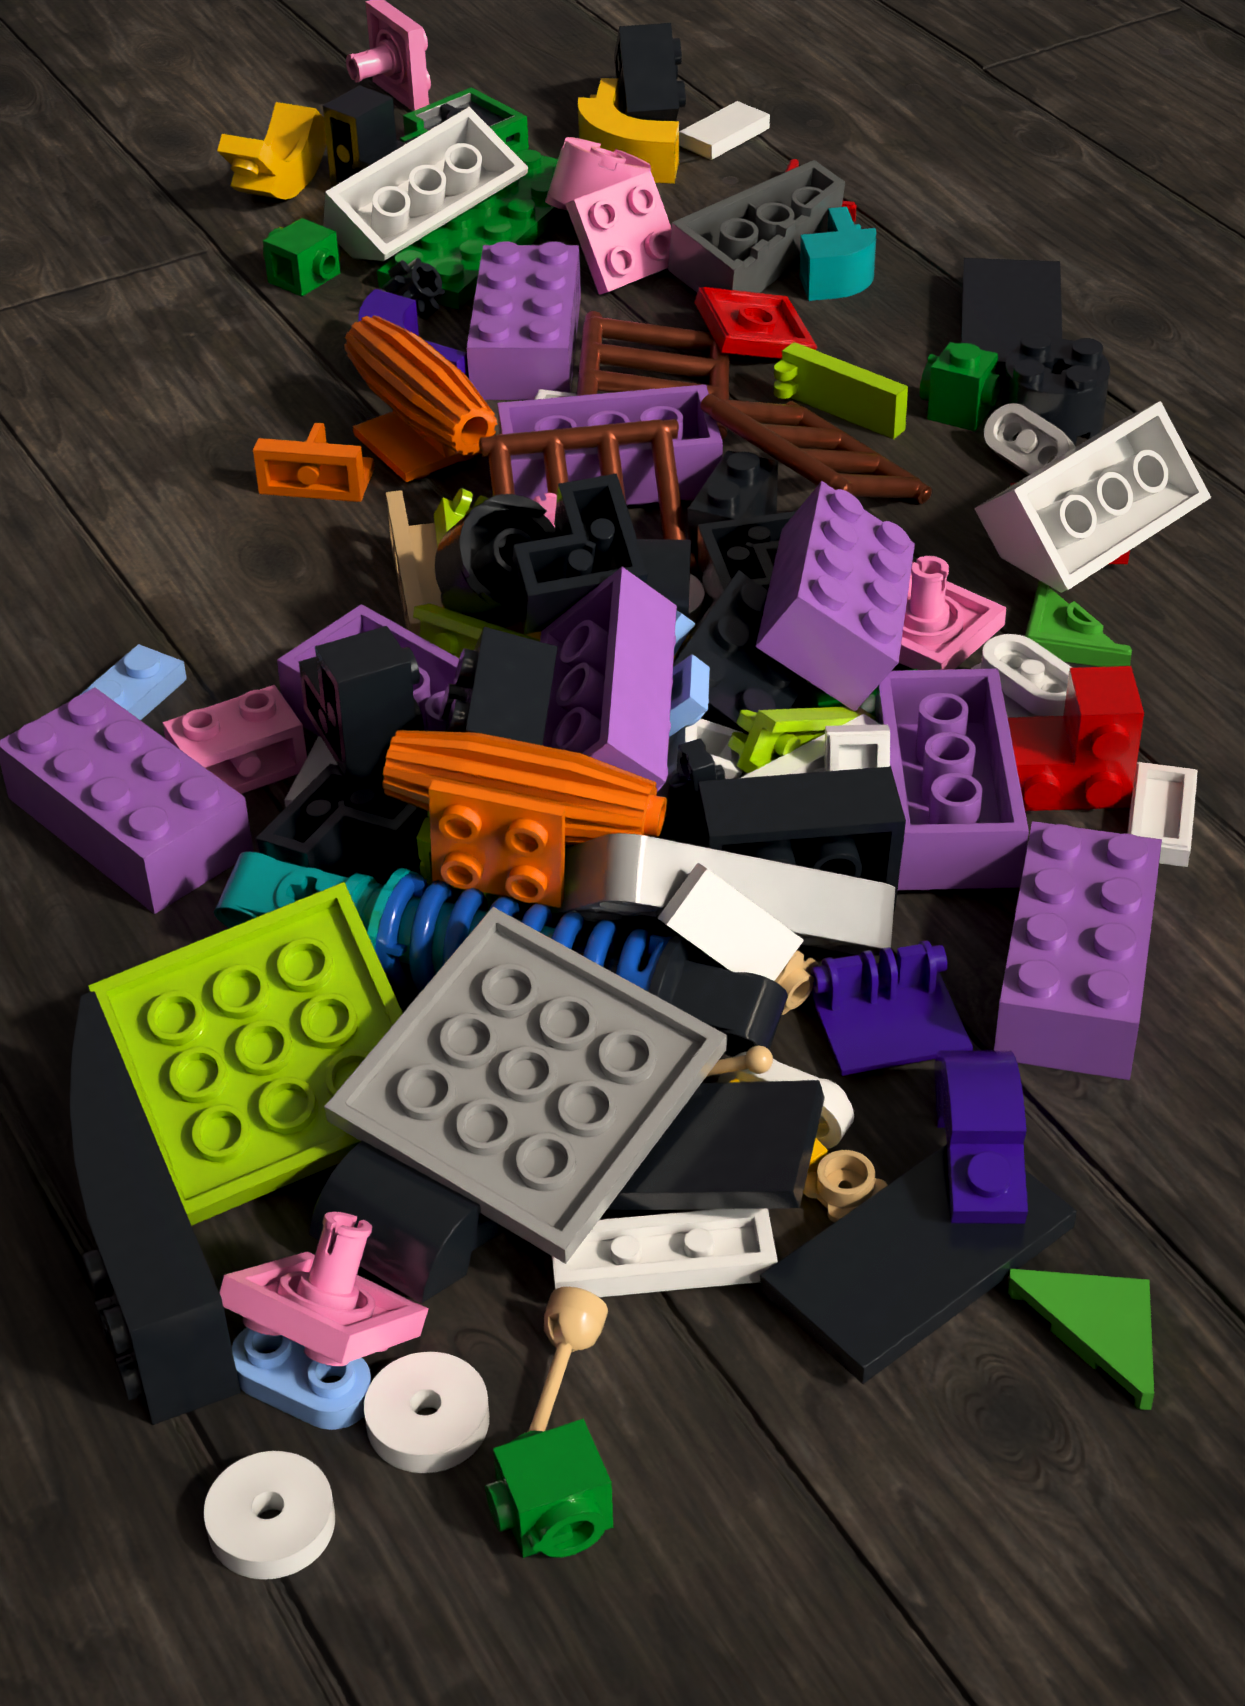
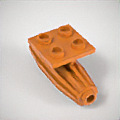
M374 315L372 318L369 316L362 317L361 321L355 322L345 337L347 343L344 344L347 356L374 394L392 408L393 411L353 426L354 436L405 482L424 478L434 471L457 462L470 460L475 455L482 453L479 448V439L495 435L496 431L494 429L497 425V419L494 416L495 413L469 378L421 337L398 325Z
M398 730L390 741L383 769L384 780L382 783L385 795L429 811L432 881L440 880L459 889L474 888L481 892L508 896L526 903H538L561 908L564 900L565 844L577 845L603 835L616 833L659 837L666 813L667 799L666 797L656 796L657 784L655 781L581 753L482 733Z

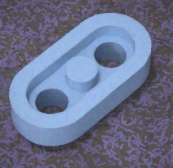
M247 1327L236 1337L232 1345L239 1386L246 1394L321 1429L336 1430L346 1428L357 1423L365 1416L364 1400L372 1381L370 1369L362 1357L350 1361L345 1366H330L310 1359L304 1353V1346L282 1335H265ZM275 1350L271 1353H263L265 1351ZM331 1376H338L342 1378L334 1383L322 1382L324 1379Z

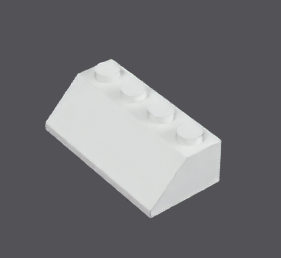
M468 107L325 192L323 226L336 231L337 242L352 258L385 261L528 173V166Z
M1161 401L1116 422L974 509L1002 559L1062 593L1210 499L1211 496Z

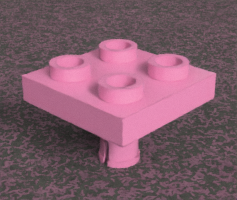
M385 0L365 1L370 49L347 55L346 66L351 79L357 83L372 77L374 83L412 111L429 105L428 91L431 88V81L426 70L425 59L428 41L423 27Z
M651 171L565 203L599 295L668 268L671 225Z
M935 556L919 557L916 559V563H912L899 663L917 670L956 669L1005 625L1006 607L946 581L949 565L943 559Z
M328 1212L324 1215L323 1229L315 1255L307 1251L224 1275L219 1292L223 1307L243 1316L242 1322L246 1327L265 1335H282L304 1346V1353L310 1359L330 1366H345L350 1361L375 1352L386 1351L389 1347L421 1336L429 1309L357 1275L367 1237L371 1234L372 1225L366 1220H361L357 1228H355L357 1216L343 1212Z

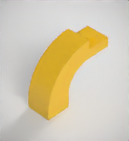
M601 78L597 95L591 94L590 98L578 97L580 139L601 144L600 148L612 152L618 149L638 157L651 165V173L655 183L675 184L679 165V121L642 120L621 113L619 111L618 79Z
M276 102L264 141L222 134L217 152L231 164V170L234 171L230 186L239 192L285 200L296 197L312 180L324 155L327 145L324 117L316 108Z

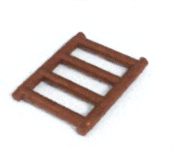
M591 311L585 316L583 325L577 396L597 394V391L614 393L703 385L599 370L600 364L706 378L709 379V385H706L709 394H713L719 399L729 400L730 353H721L710 332L603 318L599 312ZM602 338L710 353V359L602 344ZM717 422L723 440L727 436V428Z
M708 394L701 401V410L711 416L712 419L816 486L823 481L833 489L845 490L853 496L911 498L920 504L925 503L931 497V487L921 482L919 478L793 401H789L786 404L719 399L713 394ZM837 472H842V473H862V474H872V475L841 474V473H837Z
M658 419L499 434L479 439V448L482 456L489 457L493 496L501 494L515 495L510 457L512 455L543 453L548 493L557 495L558 484L569 482L565 450L597 447L600 475L605 476L617 473L625 502L619 445L651 442L663 537L670 540H686L672 440L678 438L679 424L676 419ZM691 553L690 573H696L698 564L694 553Z

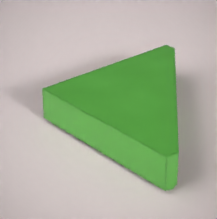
M1039 580L1025 637L1032 639L1064 662L1098 667L1130 666L1132 655L1130 646L1114 643L1103 633L1104 626L1075 601L1070 604L1067 603L1049 585Z
M1010 1269L1008 1294L1011 1298L1025 1300L1052 1324L1051 1332L1093 1369H1097L1100 1366L1134 1396L1137 1409L1151 1410L1154 1398L1150 1280Z

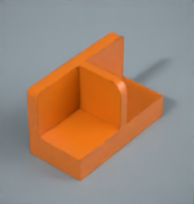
M314 423L306 442L258 438L253 448L259 494L361 502L374 471L373 458L362 457L361 446L328 444L324 423Z

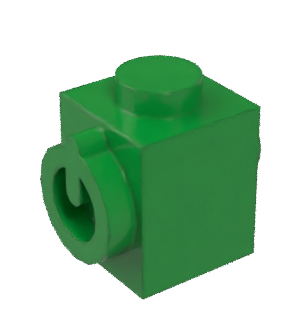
M300 218L285 228H275L263 240V257L266 264L268 283L303 297L340 274L337 235L334 230Z
M950 342L940 356L930 354L920 382V398L929 401L927 420L976 431L996 404L1001 392L1002 376L996 374L998 353L982 350L971 343L957 344Z
M584 1418L544 1432H526L513 1439L510 1443L493 1448L496 1481L485 1485L489 1509L499 1532L512 1529L523 1558L540 1552L549 1557L559 1558L575 1555L596 1543L605 1530L613 1528L612 1482Z

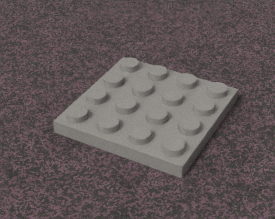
M492 907L324 1107L327 1121L480 1204L481 1214L566 1264L726 1051L727 1035L497 908Z

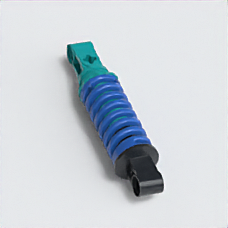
M243 852L237 859L214 910V915L222 924L231 928L345 882L392 990L420 993L489 911L487 910V899L484 892L474 888L465 889L455 903V894L451 885L440 880L433 881L429 885L426 882L427 879H424L418 872L405 868L397 869L390 876L387 883L383 885L377 883L374 877L356 873L347 878L323 872L316 868H306L281 862L261 853ZM498 897L491 905L490 909L492 907L497 908L726 1034L725 1055L735 1057L737 1054L747 1052L750 1048L758 1045L770 1050L788 998L786 990L777 982L754 973L733 972L696 963L694 944L678 933L674 936L663 937L655 934L651 935L646 929H634L626 938L621 954H617L619 931L613 921H599L592 929L585 946L586 925L580 913H565L558 921L556 928H554L552 913L546 905H531L525 912L522 920L520 919L519 905L512 897Z

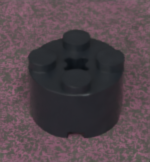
M1038 332L1025 334L1021 337L1020 346L1013 349L1006 359L1002 406L1012 403L1025 406L1062 430L1074 445H1076L1077 436L1090 432V438L1097 435L1103 427L1110 374L1109 362L1103 355V345L1091 338H1081L1073 341L1050 338L1048 335Z
M514 494L495 495L478 504L449 529L441 539L435 555V576L441 592V603L444 608L503 628L520 623L521 619L511 587L514 544L558 537L555 527L544 515L548 511L539 503L524 496Z

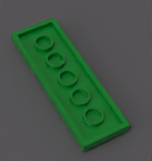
M519 150L516 155L528 166V173L401 250L377 271L379 288H382L385 283L392 279L388 271L401 260L409 264L414 259L420 258L421 262L433 266L442 279V289L445 290V294L436 300L437 303L458 310L461 309L475 296L483 245H494L504 241L513 242L517 245H532L568 212V210L553 207L545 202L558 159L541 155L536 150Z

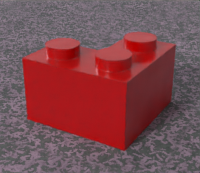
M1131 666L1069 668L1063 716L1007 717L1025 811L1130 808L1144 718V710Z

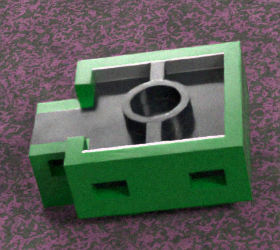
M470 87L403 115L405 136L401 137L400 141L409 143L470 107L516 154L519 150L529 149L527 116Z

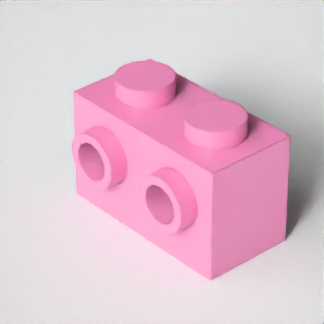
M275 685L260 690H252L242 696L203 709H196L186 715L163 722L166 740L240 794L299 774L307 759L303 724Z

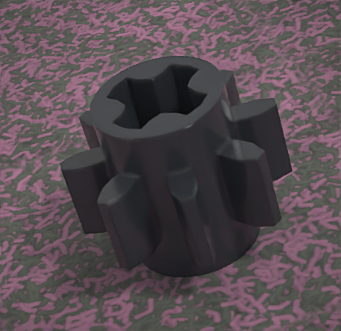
M416 258L409 264L401 260L388 271L392 279L385 283L382 289L392 294L416 300L417 317L421 315L424 319H427L440 309L436 300L445 294V290L442 289V279L433 266L421 262L420 258Z

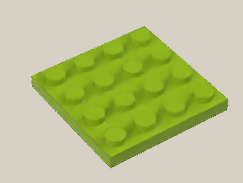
M345 882L88 985L91 992L95 991L191 1226L339 1164L349 1151L361 1141L328 1122L324 1106L403 1014Z

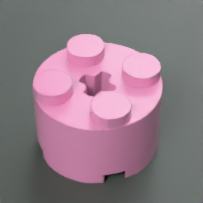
M567 137L561 148L545 202L553 207L567 210L565 203L651 171V165L638 157L618 149L612 152L600 148L601 144Z

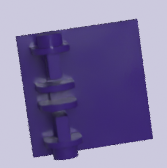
M926 940L920 941L918 945L897 948V960H895L890 947L881 948L879 963H876L870 950L863 951L861 957L859 955L838 959L828 957L823 958L822 966L811 968V976L814 977L810 996L841 1076L936 1059L937 1053L940 1050L973 1051V1046L940 972L947 970V956L942 945L932 946Z

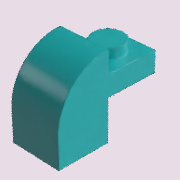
M847 207L828 208L827 232L801 235L799 277L808 301L852 296L868 288L874 280L876 228L861 229L860 224H854Z

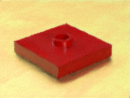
M699 287L694 303L721 353L782 359V350L793 342L814 350L817 349V345L788 296Z

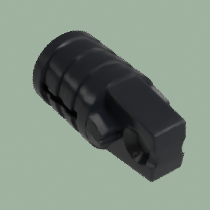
M700 738L678 745L677 770L671 780H669L670 820L676 826V830L671 836L676 842L695 846L698 781L725 779V771L722 765L715 764L713 757L706 751V745Z

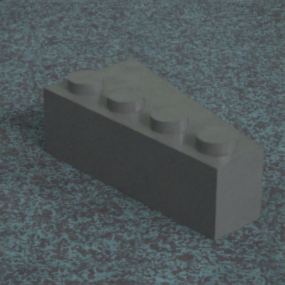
M812 160L672 222L668 271L695 292H698L699 287L761 293L800 261L801 235L825 233L828 231V208L842 207L845 181L817 161Z

